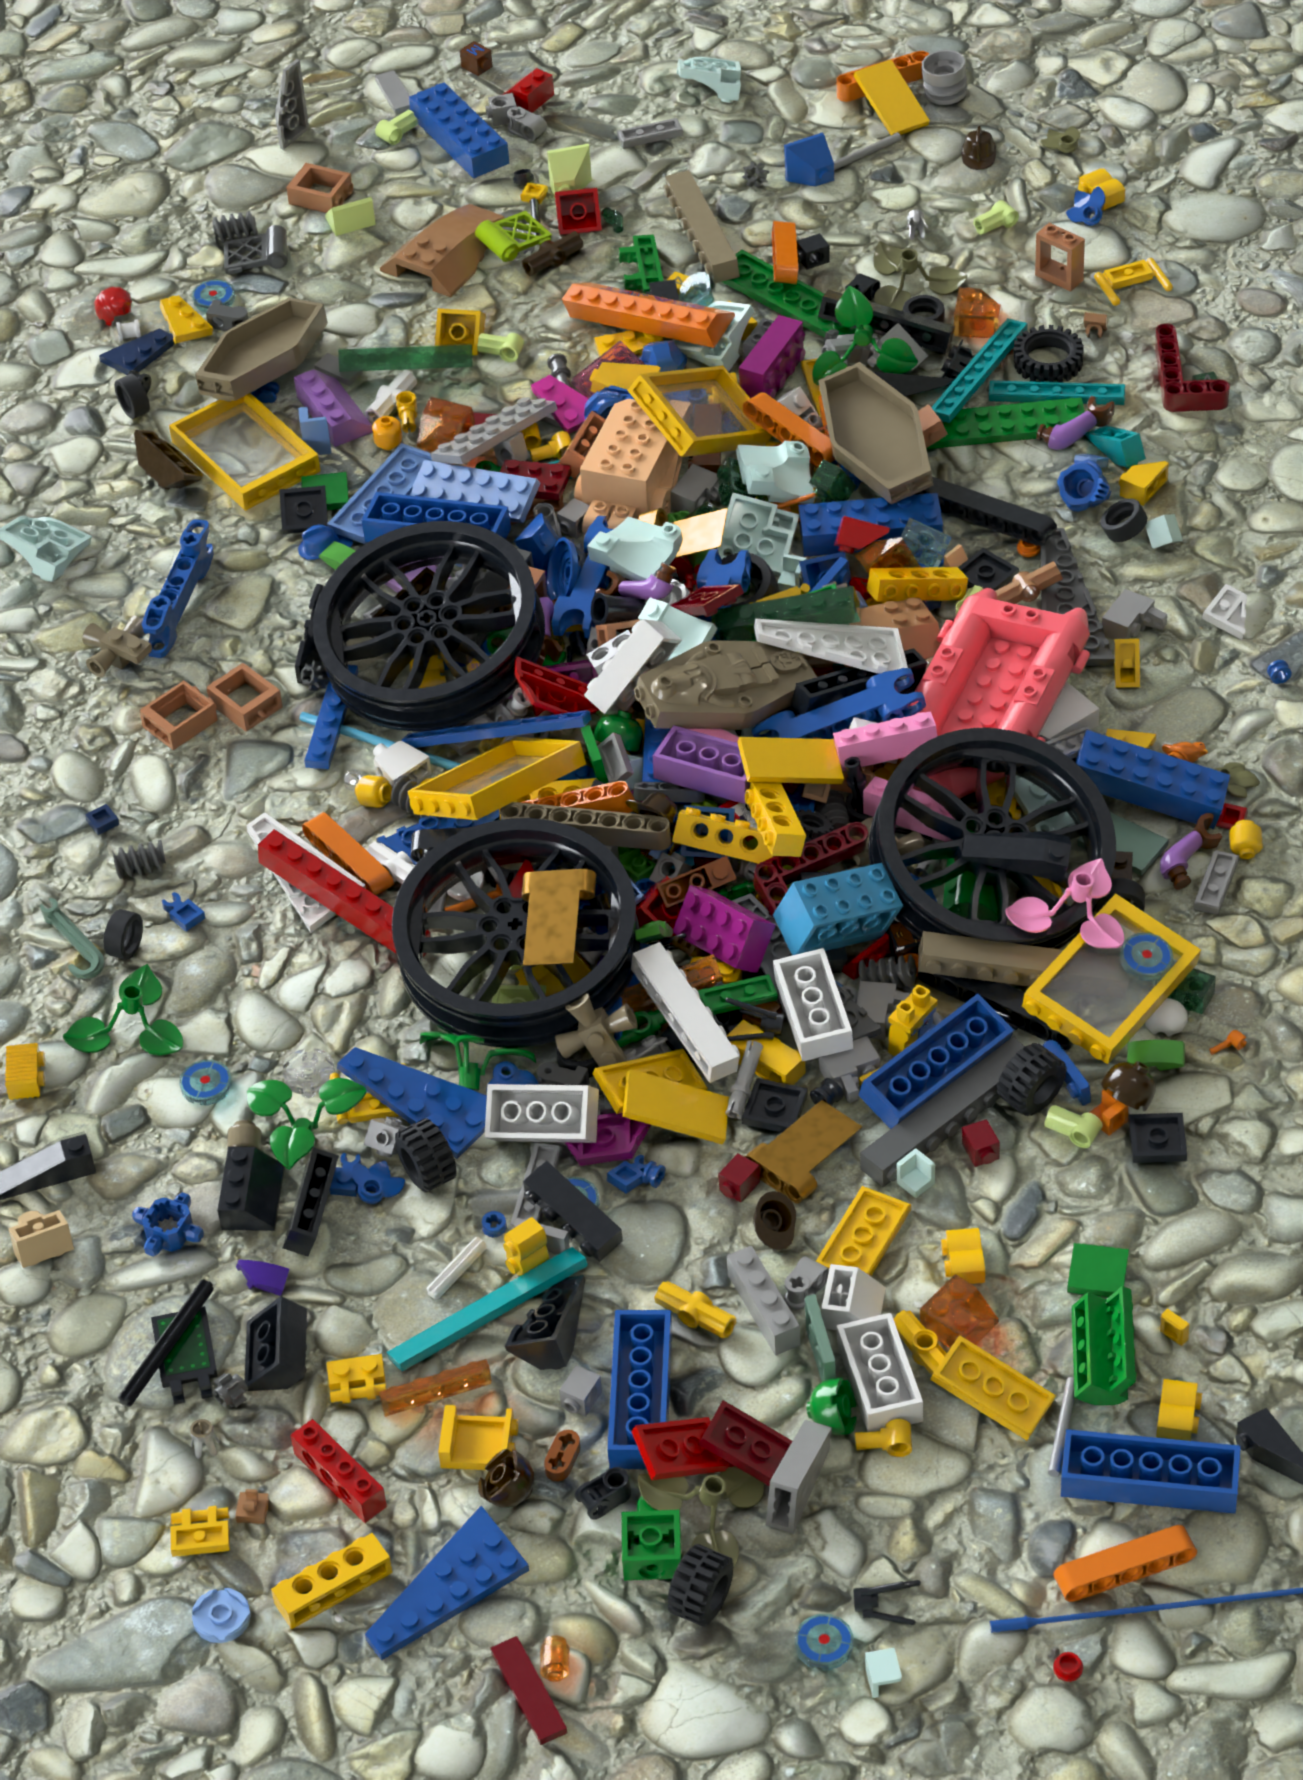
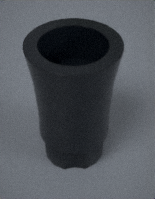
M597 593L591 602V618L595 625L638 619L646 603L642 599H635L633 597H619Z

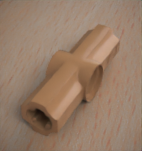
M1054 561L1031 573L1027 571L1019 572L1014 576L1012 583L995 591L997 593V600L1013 604L1022 600L1025 602L1034 601L1040 595L1041 590L1063 579Z

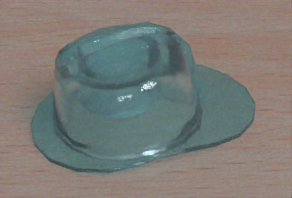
M698 272L688 277L680 288V301L706 307L710 306L714 302V295L711 290L709 275L705 272Z

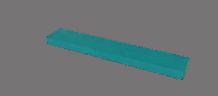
M993 380L989 384V401L1039 402L1082 398L1083 404H1087L1092 395L1096 397V404L1106 405L1111 401L1114 402V405H1125V384Z

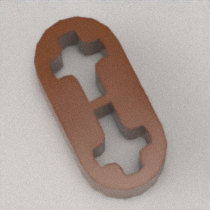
M560 1431L555 1436L544 1460L545 1474L552 1481L566 1479L575 1464L581 1449L580 1438L575 1431ZM568 1441H571L572 1444H568L566 1450L564 1451L563 1444H567ZM559 1460H561L562 1467L559 1466L557 1470H554L552 1467H556Z

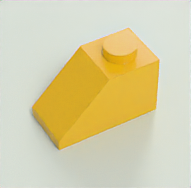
M1160 461L1133 465L1119 479L1120 496L1126 499H1135L1140 505L1144 506L1168 480L1169 463Z

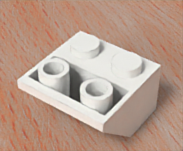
M801 387L785 393L776 400L817 430L822 427L821 418Z
M830 1264L822 1304V1318L825 1328L837 1330V1325L881 1315L886 1287L858 1267Z

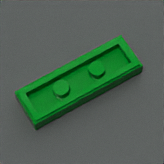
M769 974L697 990L701 1002L705 1007L710 1008L713 1015L741 1009L725 1001L727 997L753 1006L776 1001L778 998L777 991Z

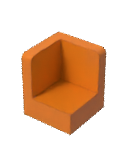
M1109 1089L1106 1091L1102 1090L1101 1104L1089 1112L1096 1115L1102 1121L1103 1127L1101 1130L1108 1136L1128 1122L1129 1106L1115 1099L1112 1096L1113 1092Z

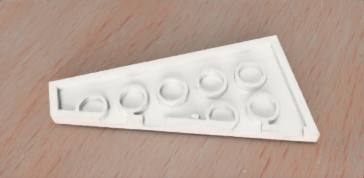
M755 619L754 630L757 642L878 674L908 668L898 628Z
M264 812L246 825L247 832L257 848L258 844L275 829L366 889L364 883ZM273 872L310 933L336 915V913Z

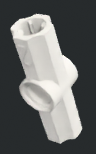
M404 370L388 386L382 385L377 392L376 400L365 411L366 418L373 424L378 418L388 416L394 409L397 410V394L403 391H411L417 384L416 377L410 371Z
M376 841L368 847L367 851L390 872L394 883L398 881L403 884L415 866L411 858L403 851L396 853L384 844L377 843Z

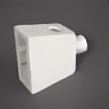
M398 741L390 747L380 743L373 750L377 776L387 778L392 788L396 781L404 775L408 776L410 780H415L419 783L432 774L430 757L403 741Z

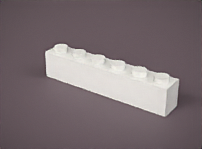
M659 942L633 953L631 970L709 1083L737 1072L740 1059L738 1048L735 1045H731L724 1028L721 1025L718 1026L713 1019L710 1008L704 1006L696 988L690 986L684 971L678 969L674 963L671 952L665 950Z

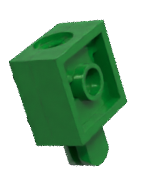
M641 1496L638 1500L637 1511L621 1512L624 1581L672 1579L682 1559L680 1509L654 1510Z

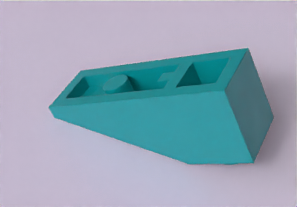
M1107 425L1086 433V437L1116 465L1129 469L1146 459L1140 433Z

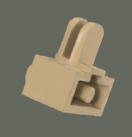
M60 1210L47 1215H43L39 1211L26 1212L18 1218V1225L8 1228L15 1256L23 1268L74 1250L68 1223Z

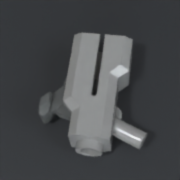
M830 329L826 332L825 344L822 347L821 354L827 351H835L841 359L852 345L854 334L838 335V330ZM873 333V338L876 339L877 343L880 339ZM872 343L867 346L856 345L844 363L848 365V363L860 362L864 365H869L867 360L874 354L870 350L873 346Z

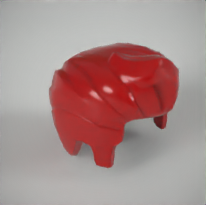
M109 287L102 290L96 296L94 302L95 312L99 320H105L107 326H112L116 316L126 315L131 312V296L121 287Z

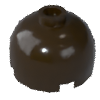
M1136 1061L1134 1064L1130 1062L1117 1063L1110 1068L1101 1082V1086L1105 1091L1110 1087L1114 1091L1112 1096L1115 1099L1136 1110H1139L1142 1106L1143 1111H1146L1156 1091L1155 1081L1148 1073L1149 1067L1140 1061Z
M503 1449L487 1463L485 1469L488 1470L485 1479L480 1477L478 1492L480 1497L500 1508H510L530 1497L533 1491L534 1471L529 1461L523 1455L513 1449L512 1451Z

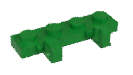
M654 234L633 236V246L619 247V262H628L629 264L632 261L633 263L637 262L638 273L633 275L624 274L625 290L635 291L636 289H642L643 294H646V292H650L649 283L663 281Z

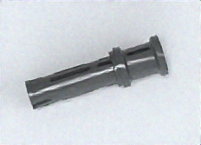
M561 353L551 355L547 360L548 367L552 370L551 376L572 388L570 383L571 372L566 366L567 359L565 355Z

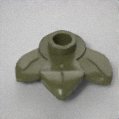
M1074 126L1069 127L1064 133L1049 129L1047 139H1042L1040 142L1046 148L1058 149L1063 153H1071L1078 148L1080 132Z
M1229 762L1223 767L1214 769L1230 774L1227 792L1235 797L1246 799V789L1260 784L1257 776L1250 771H1245V765L1238 762Z

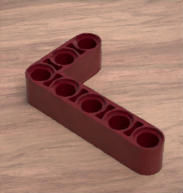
M1169 323L1158 325L1155 335V352L1164 409L1170 412L1223 410L1227 408L1229 404V383L1220 379L1183 381L1176 328Z
M860 822L850 823L804 843L801 857L774 856L760 862L755 867L753 885L765 908L769 911V915L774 919L773 914L782 901L773 900L771 897L779 896L783 899L788 891L786 885L795 882L800 872H818L864 851L868 838L867 827ZM852 836H858V837H860L861 839H860V840H854V839H852L851 837H852ZM829 846H836V847H838L839 849H837V850H831V849H829L828 847H829ZM811 855L814 856L816 859L809 860L806 858V856ZM790 865L793 869L786 870L783 866ZM767 875L770 879L764 880L760 876Z

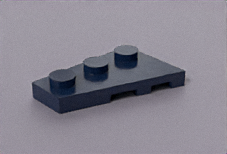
M159 328L100 354V362L125 375L131 370L140 372L175 345L174 336Z

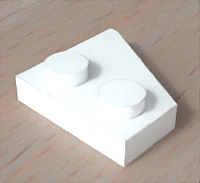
M1225 584L1203 612L1202 619L1242 640L1246 631L1244 627L1247 595Z

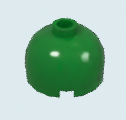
M618 710L617 714H607L598 721L594 731V738L596 741L603 742L614 732L621 736L625 750L638 752L643 739L642 727L638 721L631 718L632 713Z
M843 1378L825 1380L815 1387L811 1394L810 1402H807L806 1411L808 1417L815 1423L832 1427L831 1435L852 1434L855 1430L857 1416L851 1418V1408L856 1407V1399L850 1382L843 1380Z

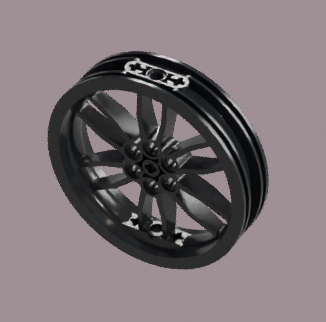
M432 521L405 526L385 533L366 543L345 559L328 579L318 598L313 618V635L317 651L325 666L330 683L337 696L351 711L373 724L389 729L416 732L432 731L457 726L482 716L504 702L520 687L515 676V659L520 657L536 664L544 643L545 616L541 601L535 591L534 580L529 566L520 552L510 542L500 535L477 525L454 521ZM467 564L459 578L447 591H444L454 565ZM438 565L429 593L423 596L418 595L404 573L426 566ZM480 568L490 570L510 582V589L485 592L464 599L471 590ZM394 578L407 592L408 597L401 601L385 593L379 587ZM370 594L386 610L396 615L367 618L347 624L357 607ZM509 604H512L513 607L511 611L482 614L489 610L496 609ZM514 626L506 641L491 657L475 642L464 636L466 634L493 632ZM377 636L368 641L347 646L349 639ZM457 649L476 659L481 665L466 674L452 659L450 654ZM395 651L387 661L376 685L357 677L349 671L348 662L375 658ZM434 655H440L452 675L457 678L440 685L419 688L429 659ZM414 659L413 667L403 689L390 688L400 672Z
M969 728L945 733L925 742L913 750L897 766L888 780L881 801L874 814L869 833L868 852L870 865L883 864L903 904V907L896 916L897 920L918 939L921 940L923 931L994 942L1061 949L1080 933L1081 925L1089 921L1086 901L1082 903L1074 901L1071 906L1063 903L1055 913L1058 916L1051 919V927L1043 932L1031 933L1017 926L1007 925L1005 910L1008 908L1009 896L1006 877L1010 878L1029 897L1043 900L1048 905V910H1052L1060 899L1043 887L1032 875L990 866L994 868L992 870L987 867L989 865L961 859L965 835L1030 832L1029 829L1039 822L1067 812L1076 825L1047 832L1068 836L1070 840L1082 836L1088 862L1102 858L1110 878L1116 859V835L1110 811L1099 789L1091 778L1064 753L1039 739L1019 732L998 728ZM956 768H977L975 794L978 814H975L951 791L929 777ZM986 770L993 773L1004 772V775H1007L1005 797L1001 807L991 806L986 785ZM1016 775L1039 786L1057 800V802L1042 806L1018 820H1013L1008 815L1015 791ZM914 786L920 788L942 805L954 819L933 811L910 797L908 793ZM899 808H903L928 828L953 841L930 844L900 855L895 841V825ZM953 858L955 861L945 869L916 881L906 868L907 866L928 860ZM966 871L972 872L976 877L968 904V919L941 906L926 894L924 890L941 886ZM1065 872L1062 882L1050 881L1066 890V888H1069L1068 877L1070 874ZM983 884L992 885L994 888L998 907V923L990 920L979 921V918H977L979 893ZM1092 898V914L1100 898Z
M535 818L503 819L483 823L449 837L430 850L413 867L398 892L393 908L392 935L397 953V961L400 966L404 986L413 1003L427 1019L447 1033L458 1036H477L485 1040L484 1043L476 1044L490 1047L520 1048L542 1045L556 1041L555 1036L558 1034L578 1030L579 1021L565 1006L579 1000L586 993L589 995L594 1010L603 1007L605 1012H607L628 987L634 975L631 970L632 955L640 950V942L636 940L635 930L639 929V923L636 915L634 890L621 862L611 850L596 838L575 827L551 820ZM526 859L530 863H543L537 871L556 870L559 866L569 870L589 869L596 873V885L611 899V910L578 909L577 929L608 926V933L606 935L576 933L575 951L608 950L600 963L577 983L574 984L562 964L543 965L558 978L565 988L556 994L546 997L531 969L537 965L523 966L529 902L523 900L522 897L513 898L511 896L504 874L499 867L501 865L523 863ZM489 869L501 890L502 896L494 900L491 899L474 883L470 877L471 875ZM462 881L472 900L485 914L458 911L428 913V911L445 892ZM429 928L464 931L463 933L449 936L426 937V930H429ZM477 951L464 963L447 988L429 976L422 965L423 953L456 954ZM491 964L494 965L490 976L474 999L459 995L472 979ZM513 965L522 966L529 989L536 1000L520 1003H489L497 993L509 968Z

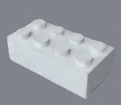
M648 619L638 621L633 626V633L629 638L623 640L617 647L618 652L615 656L605 662L601 674L588 684V690L584 696L604 714H617L618 710L627 711L636 700L634 688L637 685L639 676L665 663L681 643L682 639L662 621Z
M824 948L773 960L775 981L801 1060L806 1061L853 1049L852 1029Z
M488 1084L485 1138L494 1141L596 1143L599 1089L589 1085Z
M887 1313L837 1325V1346L867 1432L881 1431V1428H885L887 1422L893 1419H904L910 1422V1424L923 1422V1400L892 1314Z

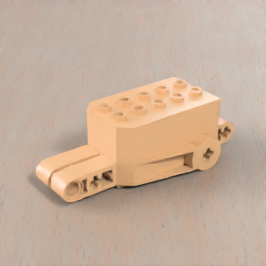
M626 399L613 405L580 468V475L575 485L574 498L590 505L583 519V534H586L589 526L597 516H606L608 528L615 529L628 516L639 520L642 512L662 508L667 515L670 513V495L672 489L678 483L682 457L634 399ZM671 400L669 402L684 422L689 425V415H692V404Z

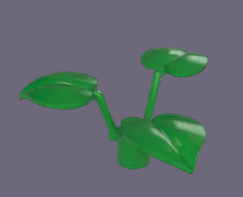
M848 286L837 302L835 316L838 322L845 327L856 325L854 341L841 359L835 351H827L821 354L814 364L812 378L813 382L819 385L818 380L848 367L844 361L856 345L867 346L872 343L876 352L880 354L876 364L885 373L902 374L908 372L918 364V359L908 343L899 338L886 340L882 344V348L879 349L876 339L873 338V328L868 325L873 317V308L860 291L852 286Z
M148 964L132 972L120 984L119 997L122 1001L117 1003V1009L106 1028L100 1019L85 1017L73 1023L68 1031L63 1034L64 1041L78 1051L85 1053L102 1051L110 1044V1037L107 1033L112 1030L121 1010H124L127 1014L131 1015L140 1013L143 1025L147 1030L140 1034L139 1042L142 1049L147 1053L166 1055L179 1052L183 1048V1037L173 1023L158 1019L150 1026L147 1022L144 1006L142 1005L154 1004L162 995V986Z
M437 1031L420 1033V1045L437 1039L449 1041L455 1045L459 1067V1085L471 1090H479L480 1076H485L486 1067L493 1056H521L536 1063V1056L530 1051L520 1048H498L488 1051L480 1069L478 1068L479 1063L469 1062V1042L484 1043L485 1039L472 1035L458 1036ZM461 1042L464 1045V1062H462L459 1045Z
M334 1078L327 1081L319 1090V1097L322 1102L318 1104L313 1122L307 1118L294 1119L289 1107L285 1104L291 1100L292 1091L288 1085L281 1081H260L249 1087L246 1092L249 1108L259 1116H272L278 1113L281 1108L284 1109L291 1127L280 1126L276 1128L270 1136V1146L278 1161L290 1170L312 1150L316 1142L314 1129L318 1128L322 1108L325 1106L326 1111L331 1115L343 1114L354 1108L364 1098L367 1089L346 1078Z

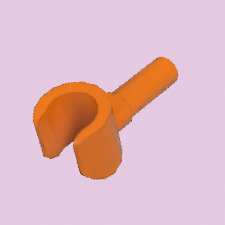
M1233 1030L1229 1033L1227 1040L1210 1048L1209 1051L1213 1055L1231 1045L1237 1050H1241L1247 1044L1244 1040L1246 1036L1238 1030Z

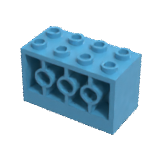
M878 863L793 882L773 916L793 956L821 948L827 951L879 939L885 934L903 907V904L883 864Z

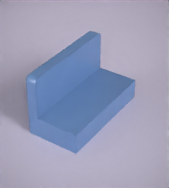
M308 407L298 408L302 440L318 455L331 454L327 418H309Z

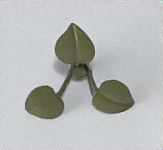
M879 241L874 251L873 265L878 273L891 275L895 271L899 273L902 270L899 288L892 285L880 287L875 293L874 302L903 311L904 303L911 298L909 292L902 290L905 275L913 274L917 268L921 271L924 279L930 281V290L939 295L954 293L963 285L968 275L959 270L944 266L930 269L928 276L922 266V262L918 261L917 251L912 248L902 250Z
M733 1466L719 1475L705 1477L702 1486L697 1485L692 1492L686 1494L688 1482L684 1476L651 1480L649 1473L638 1475L637 1480L640 1493L646 1503L654 1510L681 1509L682 1500L688 1501L698 1494L700 1501L704 1505L711 1507L710 1534L702 1533L696 1536L691 1547L695 1544H700L729 1556L733 1560L734 1569L739 1556V1545L731 1532L720 1531L715 1533L716 1510L721 1500L727 1498L737 1508L754 1507L763 1496V1482Z

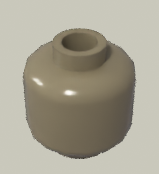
M248 1120L235 1122L227 1132V1150L228 1147H256L261 1150L262 1132L260 1128L255 1126L254 1122Z

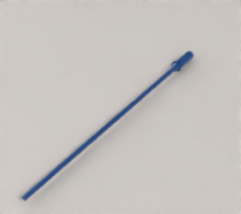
M1303 1587L1045 1618H1031L1025 1615L1019 1618L990 1621V1631L995 1633L1021 1629L1028 1630L1038 1624L1302 1594Z

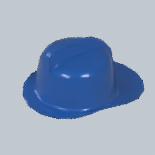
M314 525L302 533L303 541L298 547V553L307 560L320 559L319 555L334 541L350 548L353 541L336 534L328 526Z

